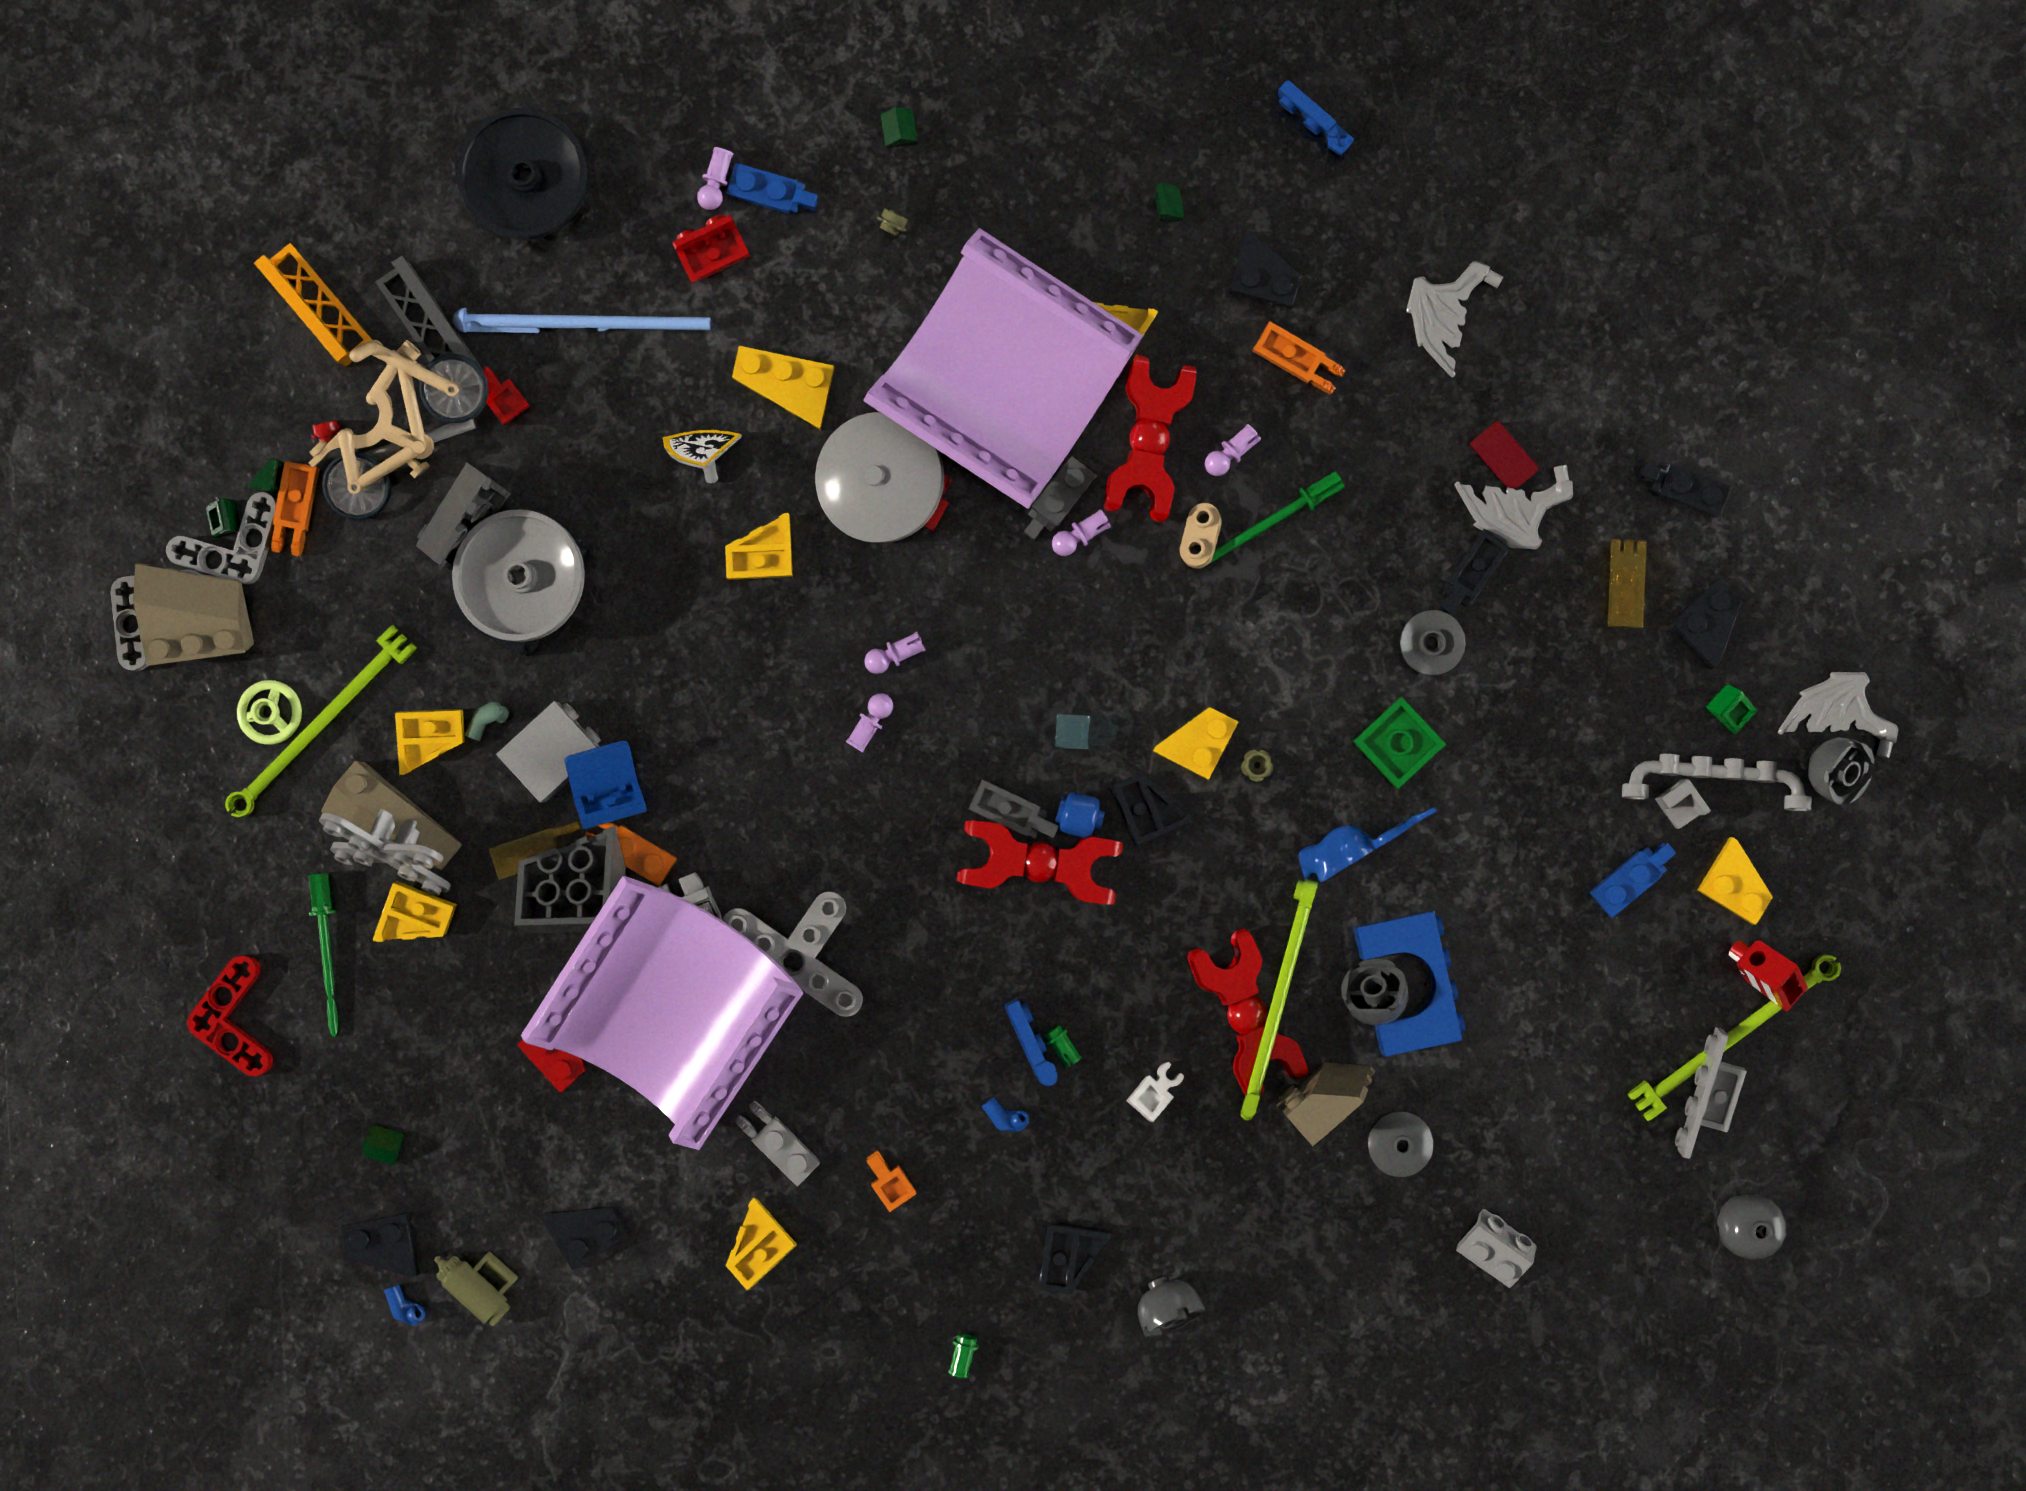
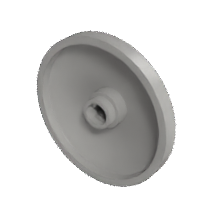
M881 412L859 415L837 428L824 444L816 465L815 484L817 496L822 509L830 521L847 535L871 543L899 541L922 528L937 509L944 487L942 458L939 450Z
M521 509L493 514L474 526L460 544L452 570L454 594L459 607L467 619L484 633L512 642L540 639L561 627L575 611L582 596L585 580L582 555L570 533L559 523L543 514Z

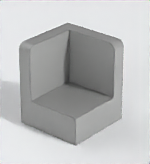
M1689 779L1679 780L1654 798L1676 829L1682 828L1699 815H1706L1711 812Z

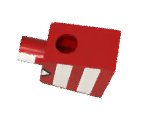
M1739 940L1731 947L1729 956L1737 961L1736 965L1743 978L1784 1011L1788 1012L1808 989L1798 965L1762 941L1757 940L1751 946H1748Z

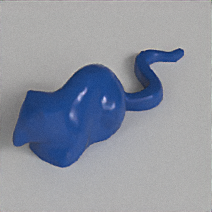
M1433 807L1423 813L1416 814L1395 828L1386 831L1378 838L1369 836L1359 827L1353 825H1343L1335 828L1320 843L1306 846L1299 852V861L1304 878H1308L1314 873L1317 875L1320 883L1327 880L1437 810Z

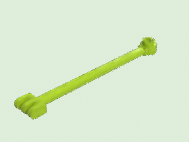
M394 625L390 626L376 640L384 649L247 788H244L241 792H233L227 797L225 801L227 812L236 810L235 813L231 814L234 817L250 815L253 812L254 801L258 798L257 796L387 663L394 658L398 663L403 664L417 647L410 643L401 651L399 648L407 641V638L401 634L392 642L390 639L398 632V629ZM240 799H244L247 803L246 808L242 811L237 810V802Z
M1306 878L1305 881L1298 879L1293 898L1298 899L1299 903L1241 1110V1117L1246 1121L1251 1120L1257 1110L1262 1085L1317 890L1318 881Z
M1823 954L1813 960L1812 969L1803 976L1808 989L1823 980L1831 981L1839 976L1841 973L1840 962H1831L1837 958ZM1824 961L1831 962L1826 973H1822L1819 968L1820 964ZM1769 1001L1727 1033L1728 1040L1724 1052L1782 1008ZM1702 1051L1654 1088L1644 1080L1627 1094L1631 1100L1644 1094L1645 1097L1635 1104L1639 1111L1645 1109L1650 1104L1653 1106L1643 1115L1647 1121L1652 1120L1667 1109L1661 1098L1694 1075L1698 1067L1704 1065L1707 1054Z

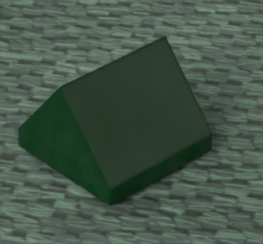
M894 107L880 114L886 147L917 142L912 109Z
M222 498L206 506L213 538L239 532L241 524L235 500Z
M373 1124L363 1141V1156L395 1165L405 1133Z

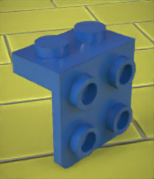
M619 741L569 755L564 759L574 803L583 829L647 811L627 741Z

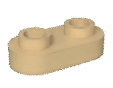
M1200 503L1195 505L1190 510L1180 546V555L1184 562L1192 568L1207 566L1214 556L1222 519L1219 511L1212 504ZM1202 514L1209 515V520L1206 523L1198 522ZM1194 545H1200V553L1196 555L1191 554V548Z

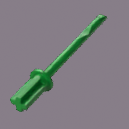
M1335 471L1305 490L1300 488L1301 498L1216 548L1210 563L1306 505L1311 511L1315 510L1314 506L1345 488L1342 479Z
M326 872L308 874L312 907L309 916H318L324 985L328 996V1025L331 1035L335 1037L338 1032V1015L336 1002L333 997L334 975L327 914L336 913V910L332 909L329 874Z

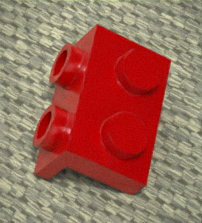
M723 214L714 216L706 222L707 226L696 231L693 228L685 230L677 235L678 240L672 242L692 284L750 257L731 215L726 217Z

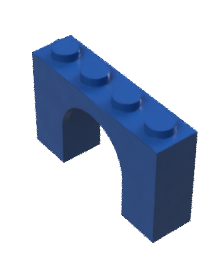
M1428 910L1354 926L1353 929L1360 959L1367 960L1395 953H1411L1423 961L1431 978L1430 994L1421 1008L1411 1014L1400 1016L1389 1024L1375 1026L1380 1053L1387 1057L1461 1041V1032L1465 1031V1023L1462 1013H1456L1454 1000L1458 999V991L1455 981H1449L1447 968L1451 967V959L1448 949H1442L1440 936L1444 935V927L1441 917H1435V912Z

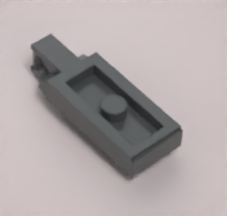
M1071 456L1032 505L1028 515L1033 520L1024 530V533L1035 541L1044 528L1052 532L1068 515L1097 478V475Z
M984 780L981 781L968 808L1027 837L1029 835L1035 839L1038 832L1055 838L1059 830V826L1045 820L1048 812L1042 810L1040 806Z

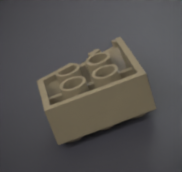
M135 563L133 604L147 666L245 653L254 644L241 581L205 574L196 575L179 572V570L172 568L163 569L151 567L149 564Z
M1325 1062L1298 1087L1291 1085L1279 1096L1281 1101L1277 1106L1305 1139L1314 1146L1364 1102L1368 1092L1366 1087L1371 1083L1372 1079L1370 1077L1374 1075L1375 1070L1372 1066Z

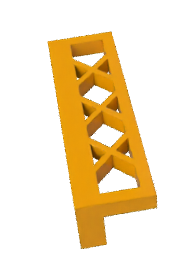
M291 243L271 259L262 255L254 262L338 363L346 367L352 362L349 355L350 352L342 344L344 330L356 331L363 339L355 348L372 341V338ZM292 255L298 262L297 276L284 275L277 266ZM303 269L310 277L303 276ZM289 280L296 281V288L291 284ZM302 281L315 282L318 285L317 300H308L302 297ZM324 294L329 298L330 301H323ZM310 305H317L316 312ZM323 306L336 307L339 310L338 325L324 323L322 320ZM346 319L351 326L344 325V320ZM330 329L337 330V337Z

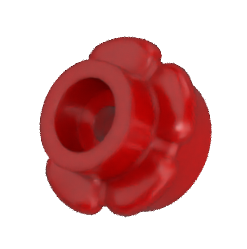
M338 420L312 425L314 435H311L313 439L319 438V442L324 439L329 443L342 429H340Z

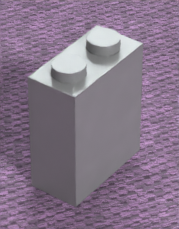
M553 701L496 754L540 803H546L569 782L564 759L567 756L600 747L598 745L601 741L599 736L589 726L585 729L581 727L576 721L579 715L566 702L561 705L559 702Z

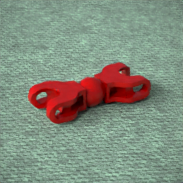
M1136 354L1131 361L1125 386L1127 397L1136 409L1135 421L1137 423L1130 432V445L1133 450L1129 452L1126 464L1117 468L1108 477L1103 507L1105 511L1115 512L1121 507L1123 498L1129 488H1140L1146 491L1150 497L1151 518L1154 521L1163 523L1169 515L1175 489L1171 477L1165 472L1163 467L1165 457L1163 454L1167 451L1170 444V434L1167 427L1172 422L1173 414L1186 406L1193 397L1196 368L1184 365L1177 372L1173 386L1161 389L1155 386L1149 378V359L1146 356Z
M975 820L965 821V832L970 836L984 839L990 846L991 855L988 862L981 868L960 869L957 873V881L962 884L994 888L1002 884L1008 877H1023L1024 875L1030 881L1036 883H1045L1051 879L1063 882L1068 887L1070 893L1083 902L1109 905L1115 903V891L1096 885L1091 879L1090 869L1093 862L1099 857L1119 856L1123 850L1121 842L1089 837L1077 841L1071 848L1056 849L1046 842H1034L1030 845L1017 842L1013 839L1010 831L999 823Z
M1242 928L1235 931L1231 936L1230 941L1233 947L1234 958L1232 963L1225 969L1216 967L1208 953L1203 949L1196 948L1189 951L1187 959L1197 985L1208 992L1218 995L1222 1005H1229L1227 1010L1228 1022L1235 1031L1240 1033L1236 1035L1239 1049L1233 1061V1071L1246 1096L1268 1012L1263 1000L1255 995L1259 993L1256 978L1261 970L1262 957L1250 932ZM1277 1033L1270 1060L1279 1061L1286 1074L1293 1079L1299 1080L1306 1077L1308 1068L1298 1043L1289 1037L1281 1036ZM1262 1085L1260 1097L1264 1093V1085Z

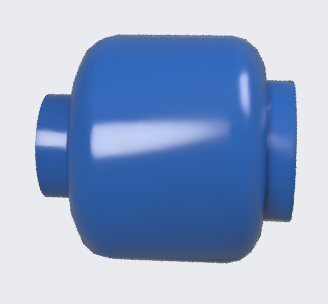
M1071 792L1067 798H1061L1055 822L1060 823L1059 827L1063 833L1081 838H1089L1094 829L1101 830L1105 812L1099 810L1100 802L1096 797Z

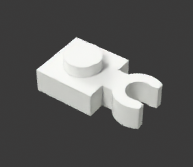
M1169 1062L1160 1065L1157 1070L1156 1080L1150 1075L1146 1076L1126 1100L1150 1122H1154L1174 1098L1167 1090L1170 1087L1179 1085L1184 1078V1075L1178 1073L1173 1080H1169L1166 1077V1071L1171 1066Z

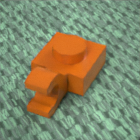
M878 1150L867 1157L868 1165L878 1177L877 1180L871 1183V1186L889 1212L917 1194V1191L899 1165L890 1170Z

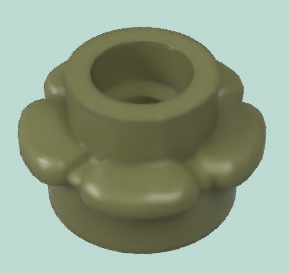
M884 208L882 215L877 216V219L882 221L880 228L897 236L899 230L902 232L907 230L904 227L908 218L897 212Z
M1251 750L1244 755L1245 760L1241 763V770L1244 775L1249 776L1250 780L1262 781L1265 776L1271 775L1273 764L1271 763L1269 753L1264 750ZM1256 762L1260 763L1259 768L1254 767Z

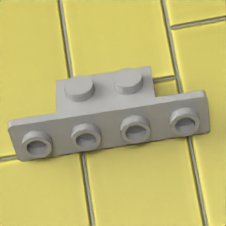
M1716 1027L1713 1035L1707 1037L1704 1047V1053L1707 1056L1704 1065H1700L1695 1074L1694 1082L1697 1087L1694 1097L1690 1096L1686 1103L1685 1115H1687L1685 1126L1684 1128L1680 1127L1676 1135L1675 1145L1678 1146V1151L1683 1158L1690 1159L1700 1125L1728 1132L1747 1072L1745 1068L1721 1062L1728 1040L1727 1033L1721 1028Z

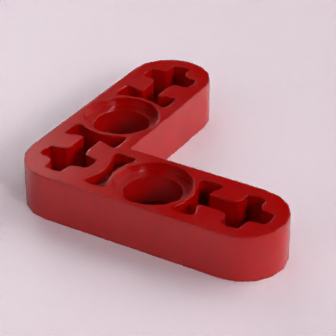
M240 955L229 961L190 1013L187 1019V1026L195 1037L243 1073L256 1077L267 1073L271 1069L273 1064L272 1054L266 1047L227 1019L260 974L259 962L254 957ZM238 964H249L247 968L248 972H250L249 976H241L236 983L226 980L227 977L230 980L237 977L240 969L237 967ZM220 987H226L232 993V1000L228 1005H221L216 999V992ZM212 1009L222 1012L221 1015L218 1012L211 1015L208 1019V1024L211 1025L210 1028H199L201 1022L198 1020V1017L207 1016ZM228 1032L235 1034L238 1038V1046L234 1051L226 1050L222 1044V1038ZM248 1044L250 1047L245 1052L251 1056L260 1054L262 1056L260 1062L263 1066L252 1068V1059L246 1055L241 1056L239 1059L237 1055Z

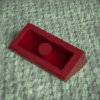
M1498 420L1469 444L1506 488L1516 490L1540 469Z

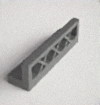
M402 255L391 262L395 269L375 281V283L429 362L435 359L433 354L441 356L453 353L471 358L479 365L410 262ZM401 276L407 285L405 297L392 295L386 285ZM397 301L404 302L403 309ZM410 303L420 305L425 311L423 324L411 322L407 317ZM415 327L422 328L421 336ZM428 330L438 331L442 336L443 344L441 350L432 349L427 346ZM459 361L463 370L450 379L461 382L475 373V371L469 365ZM445 362L434 367L436 372L448 377L444 371Z

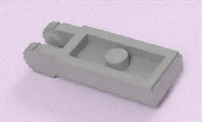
M753 1101L749 1105L751 1111L767 1125L758 1132L751 1125L750 1121L741 1115L735 1119V1122L752 1138L751 1141L798 1187L821 1163L820 1160L776 1116L773 1118L758 1102Z

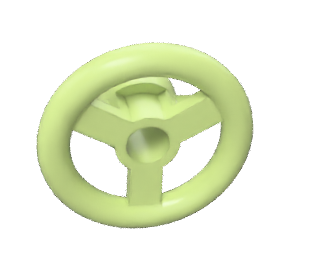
M264 680L253 684L242 694L237 706V719L242 731L250 739L260 744L273 745L287 740L298 729L302 718V707L297 694L288 685L276 680ZM264 690H270L268 699L256 700L252 704L250 712H247L248 704L254 695ZM281 693L288 698L292 707V717L289 724L280 716L278 702ZM269 706L272 714L266 718L264 716V709ZM255 721L263 725L273 724L280 733L274 735L261 734L253 729L250 722Z

